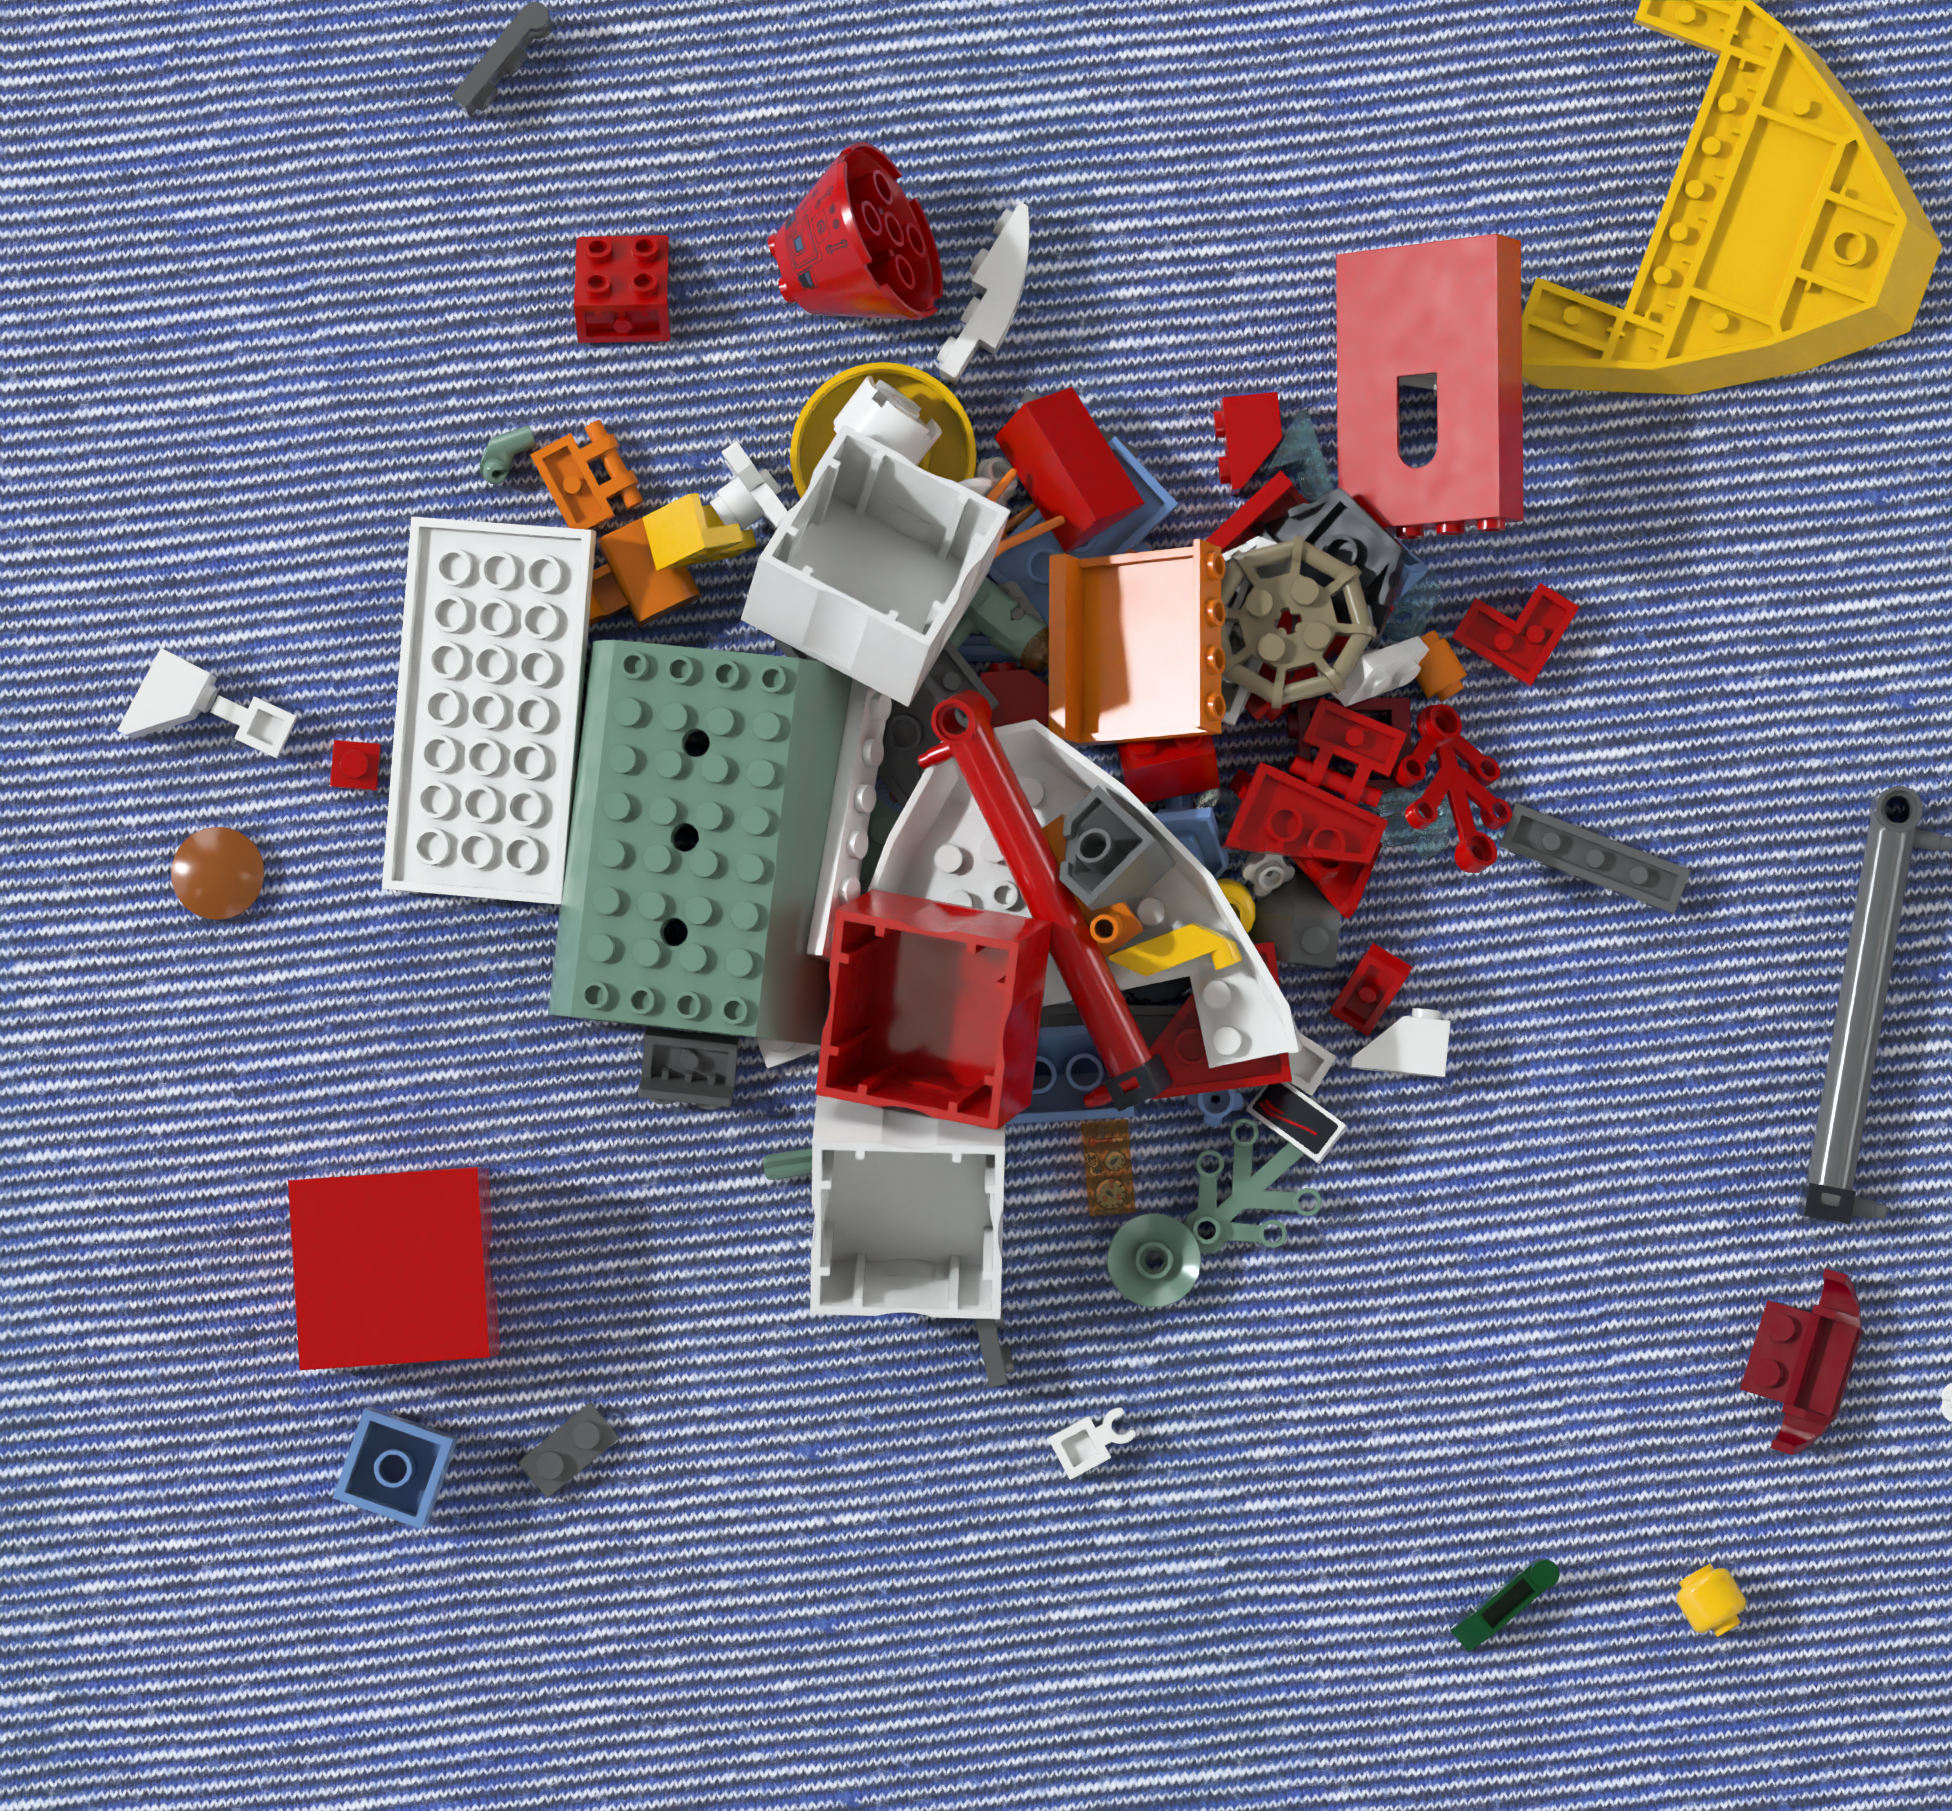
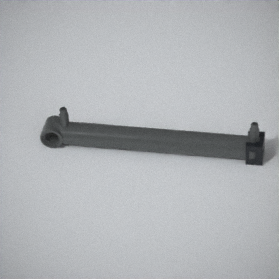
M1894 786L1879 793L1872 800L1869 807L1870 825L1806 1183H1802L1797 1211L1798 1216L1850 1224L1852 1215L1869 1219H1884L1888 1213L1886 1204L1855 1197L1856 1191H1852L1912 850L1915 847L1931 851L1941 850L1948 852L1952 848L1951 837L1942 836L1936 832L1916 829L1923 814V805L1920 797L1912 789L1905 786ZM1889 799H1897L1904 804L1906 817L1902 823H1895L1887 818L1885 806Z

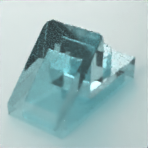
M1308 409L1299 411L1267 470L1266 476L1278 473L1280 470L1284 471L1301 465L1303 471L1297 473L1301 493L1305 499L1312 498L1314 503L1321 495L1334 489Z

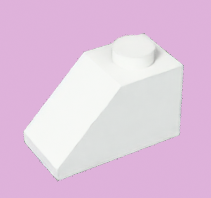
M161 648L117 731L134 739L196 719L200 711L206 713L214 702L218 688L213 685L217 678L209 672Z
M1412 1008V1017H1400L1349 1059L1348 1068L1443 1078L1446 1071L1451 1021L1440 1020V1011Z

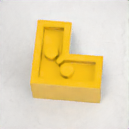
M698 493L687 494L642 517L656 571L732 559L757 547L752 529L741 531L739 523L725 525L711 505H701Z

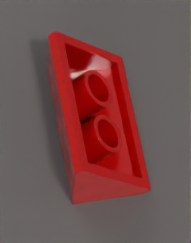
M1073 387L1024 403L994 437L1011 466L1017 470L1019 479L1045 521L1058 516L1065 518L1064 524L1051 529L1066 554L1145 505V502Z

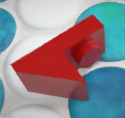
M1372 943L1356 965L1330 1008L1329 1013L1369 1036L1413 967Z

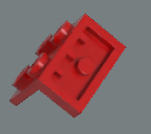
M667 235L587 236L576 239L574 313L578 343L670 341L671 325L668 303L669 237Z

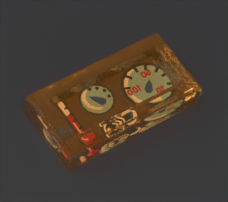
M1128 1119L1081 1123L1089 1216L1136 1212Z

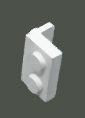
M1417 636L1382 649L1376 648L1375 650L1364 651L1344 684L1346 689L1339 694L1335 692L1330 693L1346 707L1402 687L1418 675L1421 670L1418 663L1430 649ZM1335 662L1328 665L1332 668Z

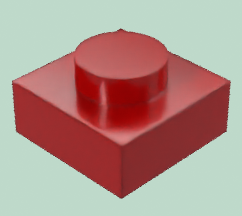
M334 740L330 787L378 791L382 745Z

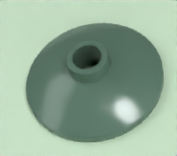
M1149 1213L1132 1218L1115 1233L1108 1249L1107 1266L1113 1284L1128 1300L1146 1307H1162L1180 1300L1194 1286L1200 1272L1201 1254L1196 1238L1186 1225L1168 1215ZM1150 1251H1158L1163 1255L1164 1262L1160 1268L1152 1269L1146 1264V1255Z

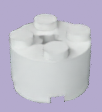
M872 376L865 378L834 420V430L836 433L844 424L902 454L916 466L942 434L941 428L932 418L927 424L918 418L922 408L880 379L875 385Z

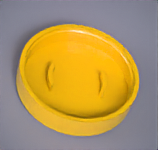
M889 362L868 363L855 366L835 375L817 389L807 401L796 421L790 446L791 472L798 495L802 498L809 487L814 469L837 434L834 430L835 418L865 378L872 376L875 385L880 379L903 393L922 408L918 417L922 422L927 424L932 418L941 428L942 434L917 465L918 467L936 476L953 480L956 483L974 478L977 464L976 442L971 423L964 408L954 394L939 380L926 372L904 364Z

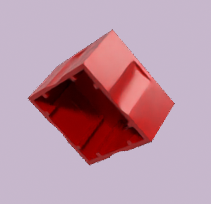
M874 889L836 909L829 968L830 1007L822 1031L815 1095L876 1107H906L925 1113L933 1118L995 1130L1006 1124L1031 1105L1052 922Z
M470 1167L288 1180L300 1371L488 1358L500 1355L497 1292L490 1266V1246L493 1230L489 1168Z

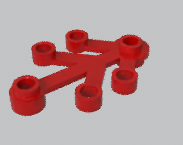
M1446 704L1429 705L1421 710L1417 716L1416 724L1421 737L1410 755H1407L1395 764L1393 773L1399 784L1404 787H1413L1425 777L1426 768L1424 765L1434 751L1439 769L1422 797L1406 808L1405 817L1411 827L1417 830H1424L1436 821L1438 817L1437 809L1447 794L1460 840L1456 846L1455 862L1464 872L1480 873L1496 861L1498 852L1494 841L1488 835L1476 831L1468 798L1481 808L1480 818L1487 828L1498 830L1512 819V810L1509 804L1503 799L1496 798L1485 788L1499 778L1500 768L1493 758L1484 756L1460 735L1462 722L1458 713L1452 707ZM1456 755L1469 765L1468 773L1458 765Z

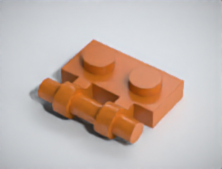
M601 420L594 421L584 428L592 443L579 449L570 433L530 454L568 527L572 529L592 530L616 517L607 501L614 496L620 495L628 510L644 502L636 487L639 481L634 471L627 470L617 451L620 447L614 434L607 433ZM596 459H601L611 477V480L600 486L588 466V463Z

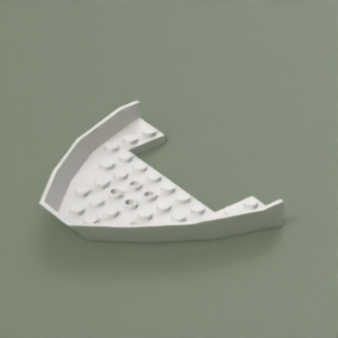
M1033 719L993 728L1041 828L1062 814L1066 817L1099 785L1156 838L1176 862L1143 897L1126 901L1145 927V930L1116 951L1196 922L1234 940L1243 959L1235 964L1216 970L1210 953L1145 977L1110 961L1107 956L1105 960L1119 989L1125 990L1190 976L1209 1068L1285 1052L1290 1054L1299 1052L1303 1047L1290 1006L1214 876L1126 786L1038 721ZM955 758L938 766L927 768L887 837L868 892L874 889L1032 918ZM1050 953L1048 955L1042 1007L1072 1001Z

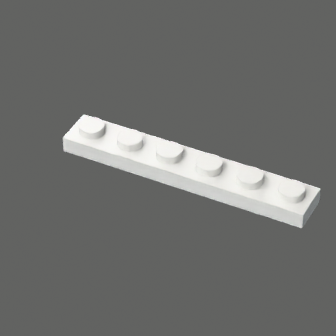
M852 679L806 954L829 963L836 909L858 898L861 893L859 878L862 860L868 850L867 831L870 813L876 803L875 783L877 771L884 756L883 735L886 720L889 718L892 708L890 697L855 679Z

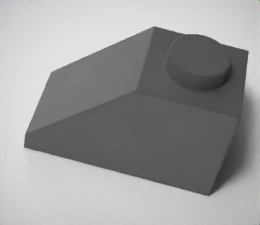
M1099 785L1064 818L1063 836L1066 839L1065 861H1062L1060 865L1059 879L1090 910L1143 897L1176 864L1156 838Z
M1296 871L1292 879L1283 882L1255 904L1256 918L1251 930L1247 934L1253 944L1274 941L1277 963L1333 969L1336 966L1341 913L1304 872Z

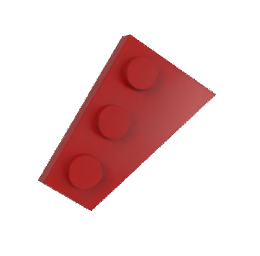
M1260 762L1221 849L1368 865L1372 860L1388 820L1266 763Z

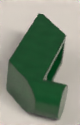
M1546 1558L1532 1561L1516 1572L1450 1631L1468 1652L1493 1636L1547 1588L1554 1586L1560 1576L1558 1566Z

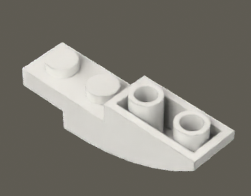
M1019 202L1014 212L1009 209L1003 212L993 230V233L998 235V238L990 251L984 248L980 250L969 269V272L974 275L972 288L984 296L981 300L975 296L973 297L961 317V321L966 323L964 329L957 339L952 336L947 339L936 359L942 363L939 368L940 376L954 385L957 384L979 346L996 355L1017 311L1024 287L1029 253L1030 229L1028 206L1022 202Z

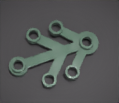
M1237 1120L1230 1129V1137L1234 1142L1232 1195L1217 1207V1176L1224 1168V1160L1214 1150L1201 1152L1195 1162L1196 1170L1200 1174L1198 1209L1191 1212L1184 1221V1225L1189 1228L1196 1238L1200 1253H1214L1220 1250L1227 1241L1261 1242L1263 1245L1271 1248L1279 1247L1285 1242L1287 1230L1284 1224L1278 1220H1267L1262 1225L1230 1222L1244 1208L1296 1211L1302 1216L1316 1214L1321 1208L1322 1200L1319 1193L1314 1189L1304 1188L1298 1192L1264 1191L1301 1158L1304 1153L1289 1142L1251 1176L1253 1143L1257 1140L1259 1131L1257 1125L1252 1120ZM1240 1124H1248L1253 1129V1136L1247 1142L1238 1140L1235 1135V1130ZM1212 1155L1217 1158L1219 1165L1214 1173H1206L1202 1170L1201 1160L1204 1156ZM1304 1193H1310L1316 1199V1205L1311 1211H1303L1299 1207L1298 1200ZM1203 1221H1209L1215 1226L1214 1236L1207 1240L1202 1239L1197 1232L1199 1224ZM1271 1224L1277 1225L1281 1230V1238L1275 1243H1270L1264 1238V1230Z

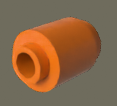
M1433 630L1420 637L1430 650L1418 663L1421 670L1415 679L1427 699L1436 695L1439 701L1443 702L1464 689L1461 680L1468 675L1446 638L1440 639L1436 630Z

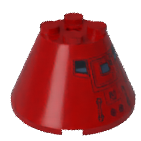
M856 142L846 147L777 233L768 237L769 250L777 260L782 275L778 280V286L783 298L789 304L797 302L805 311L813 315L922 320L934 315L938 311L937 307H933L935 299L943 296V275L933 233L917 197L908 200L896 179L902 177V173L877 147L867 142Z

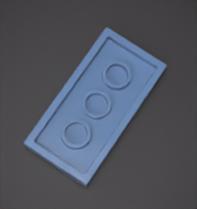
M1116 436L1108 442V445L1145 502V505L1068 553V555L1079 559L1124 554L1129 548L1133 549L1179 506L1174 498ZM1039 509L1033 512L1007 538L1045 522ZM1051 530L1004 551L993 559L988 572L999 585L1011 581L1016 582L1048 627L1049 555L1066 554Z

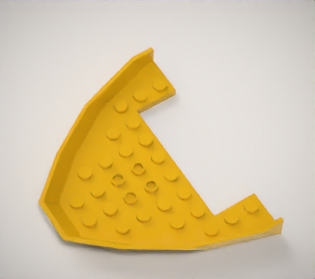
M1641 0L1633 23L1720 56L1624 309L1537 277L1522 313V381L1541 389L1690 395L1807 371L1910 332L1942 244L1891 149L1819 54L1752 0Z

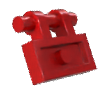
M1320 697L1302 740V743L1319 749L1314 762L1296 755L1289 772L1305 778L1306 783L1317 788L1319 785H1322L1345 795V801L1355 805L1360 801L1376 808L1383 791L1366 784L1372 771L1386 778L1390 777L1407 733ZM1332 755L1357 765L1353 778L1327 768Z

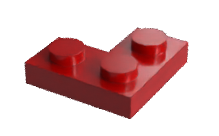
M1539 583L1515 622L1483 601L1475 598L1452 635L1451 640L1530 688L1578 611L1579 606Z

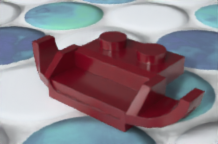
M1826 1268L1823 1273L1824 1284L1819 1305L1814 1304L1812 1313L1767 1300L1740 1390L1784 1403L1781 1411L1785 1413L1783 1423L1770 1448L1791 1455L1798 1454L1823 1435L1833 1420L1837 1419L1864 1331L1862 1330L1859 1301L1850 1277Z

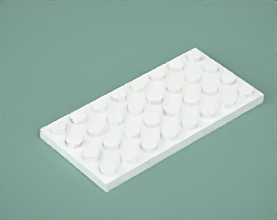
M411 517L382 889L562 904L579 753L596 531Z

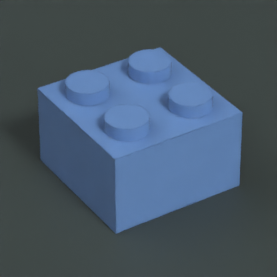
M371 1406L364 1408L333 1499L423 1529L429 1524L459 1437Z

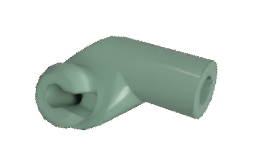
M523 426L489 440L480 462V474L488 483L494 485L503 483L508 477L515 454L537 447L530 426Z

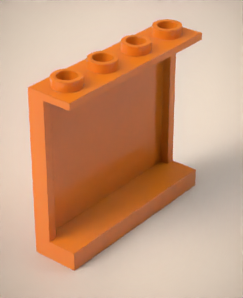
M1193 539L1192 547L1083 559L1068 554L1049 555L1048 729L1072 747L1221 734V720L1224 718L1226 711L1225 700L1221 694V673L1224 671L1226 664L1225 653L1221 647V626L1224 624L1226 616L1225 607L1221 600V579L1225 575V560L1221 554V547L1202 539Z

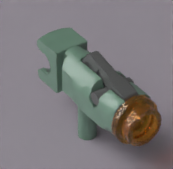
M985 577L949 640L958 650L972 633L977 636L981 632L990 638V645L993 648L1016 658L1024 668H1033L1038 673L1045 671L1049 667L1048 625L1016 582L1011 581L996 585L989 578Z

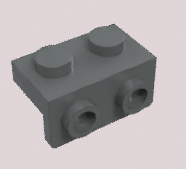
M647 1027L644 1036L642 1076L638 1096L649 1098L650 1101L662 1105L672 1104L677 1101L695 1103L698 1107L709 1110L719 1109L722 1106L730 1107L736 1086L739 1037Z

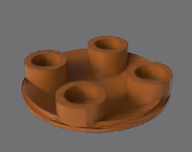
M210 827L200 830L188 837L174 856L171 868V880L174 891L180 902L188 910L200 917L212 920L238 917L255 902L264 882L262 854L249 838L236 830L225 827Z

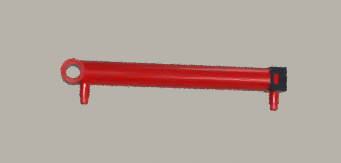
M960 691L940 702L932 712L931 725L933 732L943 742L919 755L918 764L921 768L927 769L955 758L1032 918L1052 922L1049 953L1110 1077L1104 1082V1085L1094 1088L1092 1092L1084 1095V1105L1087 1108H1093L1113 1101L1119 1112L1157 1096L1171 1085L1173 1081L1160 1054H1151L1097 941L1091 936L1090 927L1073 892L1059 879L1060 865L990 723L992 717L990 704L977 691ZM955 708L965 712L968 718V727L962 726L956 720Z

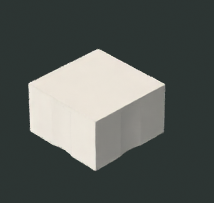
M843 424L814 469L806 493L787 512L760 555L741 620L909 707L987 576L1011 510L953 480L936 476L921 469L902 454Z
M817 1095L812 1139V1206L815 1219L811 1248L810 1314L879 1316L906 1312L935 1318L1000 1319L1006 1124L995 1130L933 1118L925 1113L906 1107H876Z

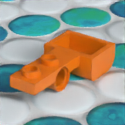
M643 518L598 539V547L607 564L593 570L589 626L629 608L640 628L701 598V593L687 566L656 571Z

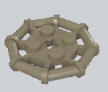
M1295 535L1293 540L1243 553L1237 550L1230 555L1232 561L1226 569L1223 579H1221V600L1225 607V621L1239 623L1245 648L1233 655L1224 622L1221 626V647L1225 653L1226 664L1224 671L1221 673V679L1226 677L1272 704L1271 708L1281 709V705L1330 692L1339 694L1345 690L1344 684L1369 641L1375 639L1377 628L1372 626L1359 579L1362 572L1356 565L1350 567L1304 541V536ZM1292 559L1290 573L1262 580L1254 570L1255 568ZM1301 560L1335 580L1323 588L1313 579L1300 575ZM1243 577H1245L1253 589L1247 595L1241 609L1226 608ZM1342 590L1352 624L1337 623L1331 598ZM1284 611H1290L1292 616H1299L1302 621L1295 625V633L1287 635L1284 628L1276 629L1274 625L1275 621L1281 619V613ZM1336 636L1349 637L1348 642L1331 668L1323 659L1327 648ZM1251 658L1258 662L1259 660L1269 665V668L1276 671L1275 683L1270 682L1242 665ZM1314 666L1321 674L1318 677L1284 685L1286 673Z

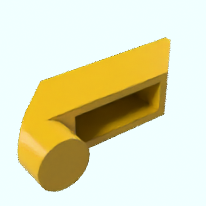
M1196 922L1108 955L1110 961L1145 977L1210 953L1216 970L1243 960L1234 940Z

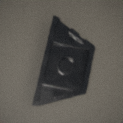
M1338 488L1321 495L1314 503L1300 504L1289 509L1288 514L1267 523L1260 521L1250 528L1256 536L1276 543L1293 540L1295 535L1304 536V541L1350 567L1356 565L1362 572L1359 579L1372 626L1377 628L1376 638L1370 640L1367 646L1374 650L1380 644L1408 551L1346 490ZM1301 560L1300 575L1313 579L1323 588L1335 580ZM1342 590L1331 598L1334 612L1342 622L1352 624Z

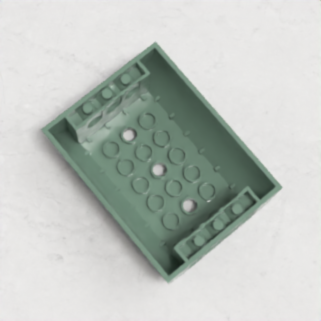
M601 640L591 643L562 904L559 911L547 1015L821 1046L822 1031L828 1016L830 998V963L806 954L852 677L823 662L802 658L623 640ZM695 731H704L710 741L707 752L700 757H692L686 749L687 738ZM692 825L698 831V843L692 850L682 852L676 846L675 835L682 826ZM674 919H681L688 929L686 940L678 946H671L664 937L666 925Z

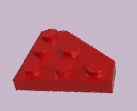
M1274 941L1254 944L1280 989ZM1193 992L1149 1048L1152 1055L1160 1054L1173 1081L1159 1095L1152 1097V1100L1292 1082L1288 1052L1209 1068Z

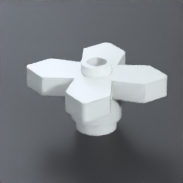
M736 441L721 452L726 460L727 467L735 476V479L717 491L718 497L712 500L710 504L725 525L739 523V526L744 530L763 516L775 532L788 512L776 496L782 490L766 468L758 472Z

